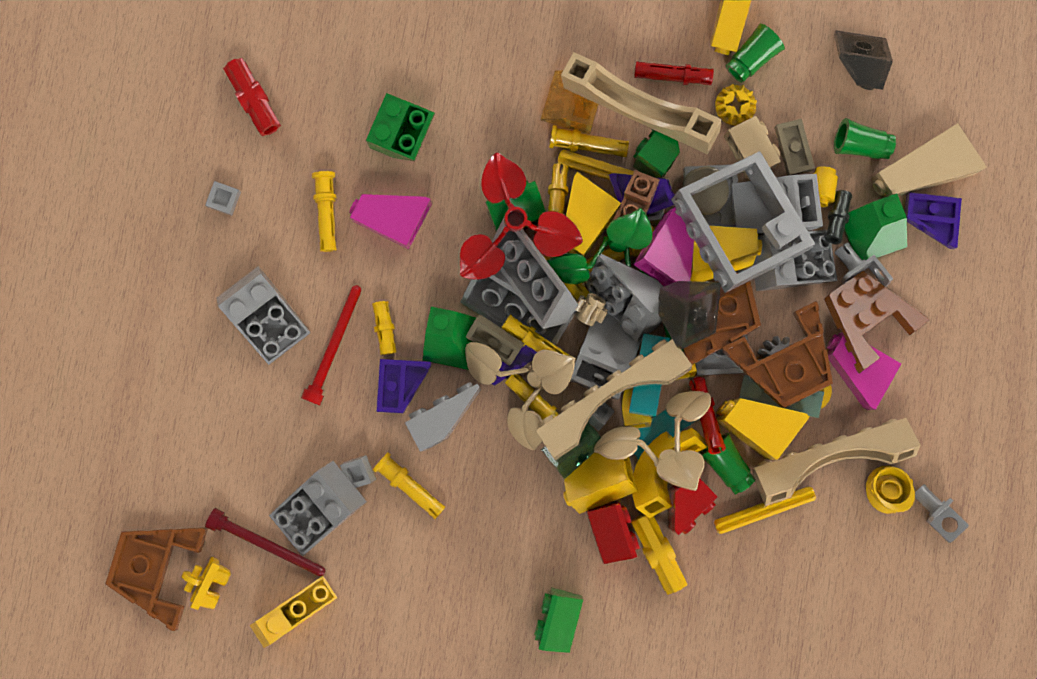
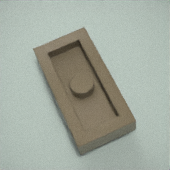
M802 119L777 124L774 129L787 176L813 171L815 166Z
M481 314L476 318L466 335V338L472 342L487 345L495 350L501 361L508 366L513 363L524 345L523 342Z

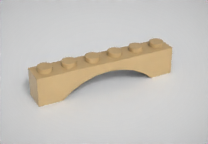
M573 52L561 74L565 89L707 155L720 133V118L698 108L673 104L651 96L622 81L597 62Z
M665 339L652 347L653 352L645 358L643 355L636 357L629 363L630 368L624 372L617 370L606 378L608 381L600 388L597 385L591 387L584 393L585 398L577 403L575 400L567 403L561 408V414L555 418L550 415L539 422L540 428L535 431L553 458L557 460L578 446L582 432L591 416L603 403L614 395L639 385H669L689 372L692 364L674 339L669 342Z
M907 418L900 420L890 419L884 422L882 426L873 429L872 427H866L855 435L849 437L842 435L825 445L815 444L806 451L800 453L790 452L784 455L782 459L773 462L771 460L763 461L754 468L753 476L756 479L755 483L763 502L767 506L791 498L796 488L807 476L832 462L863 458L894 464L917 456L921 445Z

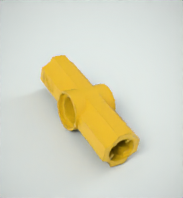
M642 514L633 519L631 524L643 546L642 551L652 570H655L666 594L675 593L687 586L688 584L675 560V552L667 537L663 536L655 517L649 518Z

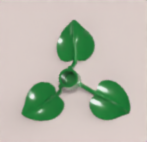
M639 208L628 215L610 222L607 227L608 237L603 238V243L589 263H587L583 255L574 253L553 257L547 260V262L561 281L567 284H580L587 281L590 277L588 269L593 268L598 256L602 254L607 245L614 252L624 251L626 266L631 267L629 247L638 250L647 247L651 243L653 233L650 221L643 209Z

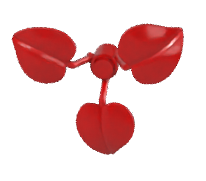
M498 152L489 159L484 168L481 188L489 202L496 204L505 200L509 208L504 217L505 227L493 243L488 236L482 234L473 235L465 240L460 250V275L466 279H485L500 271L505 262V254L501 249L497 248V245L509 230L518 232L527 226L537 231L533 239L534 245L541 254L547 257L564 255L583 242L577 226L564 214L556 211L544 212L539 217L538 226H535L531 221L527 220V214L522 208L514 207L509 198L515 199L522 195L526 187V177L523 170L516 163Z

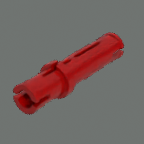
M636 61L634 78L681 82L683 85L691 83L711 86L714 69L691 67V64L675 66Z
M704 377L693 378L694 382L692 380L689 381L691 391L709 393ZM711 397L710 407L704 416L700 418V422L707 442L708 452L710 454H719L721 451H725L726 446L714 412V399Z

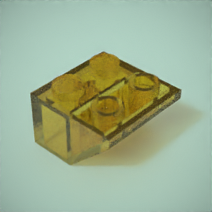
M556 70L541 121L572 130L579 129L583 133L591 134L599 104L565 89L561 78L563 70Z

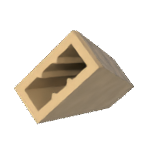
M957 123L883 169L871 179L874 190L885 198L896 193L898 196L909 192L912 193L970 177L987 168V166Z

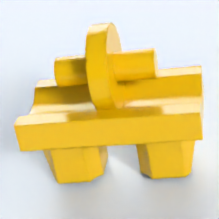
M211 556L201 576L199 575L203 567L195 565L192 572L184 571L181 576L182 579L187 581L184 587L186 592L191 593L194 585H196L190 598L192 603L190 608L199 610L200 606L214 609L220 594L209 590L212 581L225 586L231 576L230 570L220 565L217 558Z

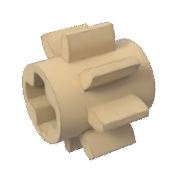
M588 293L586 298L580 295L577 301L578 306L575 309L578 311L577 319L589 326H593L596 321L602 324L608 311L604 307L606 301L594 293Z

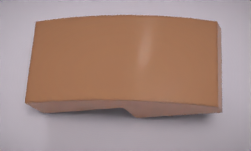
M635 170L624 192V198L614 220L628 215L639 208H642L645 214H647L660 179Z

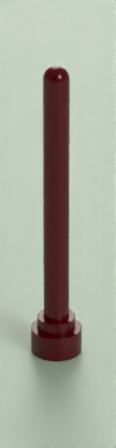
M217 508L212 510L205 523V527L214 532L216 530L220 532L225 530L317 576H323L326 572L323 566L229 521V517L225 516V512Z

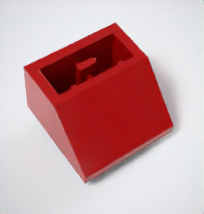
M699 479L696 491L672 485L668 489L672 507L668 508V528L677 535H680L682 532L687 534L695 527L696 522L694 520L701 513L705 516L716 506L714 501L718 496L701 479Z
M613 501L586 511L601 560L604 564L637 557L635 550L640 549L635 533L629 531L627 526L628 523H631L627 507L621 506L617 501Z

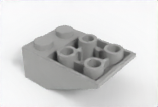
M817 174L776 177L807 231L822 227ZM751 181L730 184L735 227L757 229L758 235H764L765 233L761 227L773 220L754 185Z
M827 230L808 231L815 245L805 253L756 277V291L778 290L837 281L832 244L825 240ZM766 234L758 236V239L762 240V251L760 256H756L753 266L790 248V246L786 244L776 250Z
M603 254L598 256L585 285L590 293H594L606 301L604 307L608 309V314L613 316L622 326L623 330L636 342L643 338V334H649L660 326L675 300L658 280Z
M259 266L216 298L217 305L268 365L310 334L308 328Z
M607 312L602 324L596 321L593 326L589 327L576 358L570 381L588 389L595 385L600 388L608 382L606 378L617 370L624 372L631 367L629 363L635 359L642 339L636 342L623 330L618 321ZM622 392L614 395L611 398L618 400Z
M469 382L456 389L458 394L452 398L445 395L432 402L433 408L427 411L425 408H421L408 415L411 420L405 422L420 452L426 451L449 438L480 392L481 388L478 384L473 386Z
M332 461L316 471L269 516L298 552L304 556L367 501L343 474L336 463Z

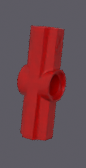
M243 58L229 61L223 69L236 91L235 95L244 111L250 115L257 131L261 136L276 132L281 124L268 103L269 99L260 83L253 77L247 63Z

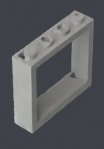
M760 151L679 189L671 199L676 207V214L681 216L686 225L689 237L695 240L698 245L701 258L709 264L713 271L715 282L718 281L725 293L805 253L815 245V242ZM745 171L772 218L774 219L787 211L802 234L788 243L790 248L737 274L692 195Z

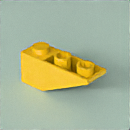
M322 576L249 626L263 648H265L337 599V596L324 576Z

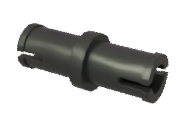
M836 191L833 208L828 213L829 225L825 240L828 243L840 244L842 242L844 227L850 218L848 210L852 194L849 191Z

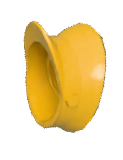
M891 465L880 466L874 469L868 476L866 495L870 504L876 510L891 514L904 512L912 507L915 501L913 480L902 469Z

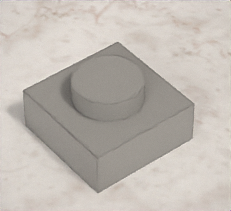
M214 181L205 206L232 216L241 191Z
M787 211L761 227L776 250L802 234Z
M603 403L591 416L588 423L599 431L614 413V410L606 403Z
M366 455L346 461L340 465L343 474L355 488L370 484L376 480Z

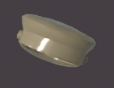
M710 166L694 169L684 178L683 187L719 170ZM727 179L692 195L702 215H712L720 211L726 204L729 195Z

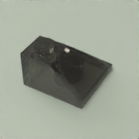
M835 30L834 37L839 59L856 85L866 90H873L874 88L883 90L893 63L887 39Z
M676 281L660 288L658 314L677 348L684 349L716 333L721 283Z

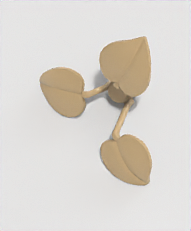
M468 343L465 348L467 366L471 375L478 382L489 385L495 382L496 375L504 377L528 373L527 380L536 389L524 403L522 410L514 407L509 411L507 423L512 436L518 443L530 450L537 449L543 441L535 430L540 428L538 423L542 419L534 411H528V407L543 389L551 394H559L566 389L573 375L575 357L563 355L552 350H541L535 354L532 365L526 368L500 371L502 361L495 350L481 343Z
M701 391L683 392L672 397L667 403L666 410L668 415L676 417L675 451L671 449L665 450L657 458L646 443L639 439L641 435L639 429L631 426H620L605 433L596 443L594 452L609 459L619 460L633 455L638 446H641L654 461L657 474L661 479L673 485L696 491L704 469V459L700 453L686 450L680 452V422L682 419L693 422L704 416L710 407L711 396L709 393Z

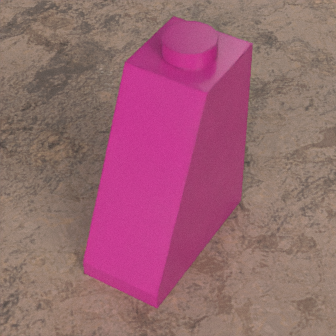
M362 194L359 200L356 199L353 202L349 213H351L350 218L354 223L409 250L432 206L431 199L420 196Z
M674 207L662 216L653 231L651 243L642 249L633 265L650 277L658 280L662 286L677 295L687 290L690 286L694 240L689 237L686 225L681 216L676 214V208Z
M843 332L838 333V335L834 334L827 344L829 361L861 406L866 410H876L899 370L901 363L872 347L880 358L859 374L854 366L856 360L852 352L848 353L845 347L847 341Z

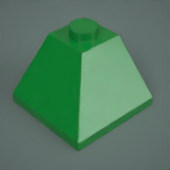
M897 193L848 212L850 218L849 222L845 224L844 232L850 246L861 260H867L873 255L878 258L907 247V217Z
M431 307L425 332L422 361L469 370L465 348L472 341L466 338V335L476 317L456 311Z

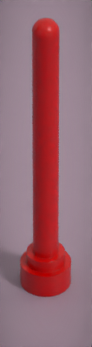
M354 285L351 288L312 385L309 384L307 389L304 388L301 399L319 406L321 405L324 398L322 386L361 294L360 286Z

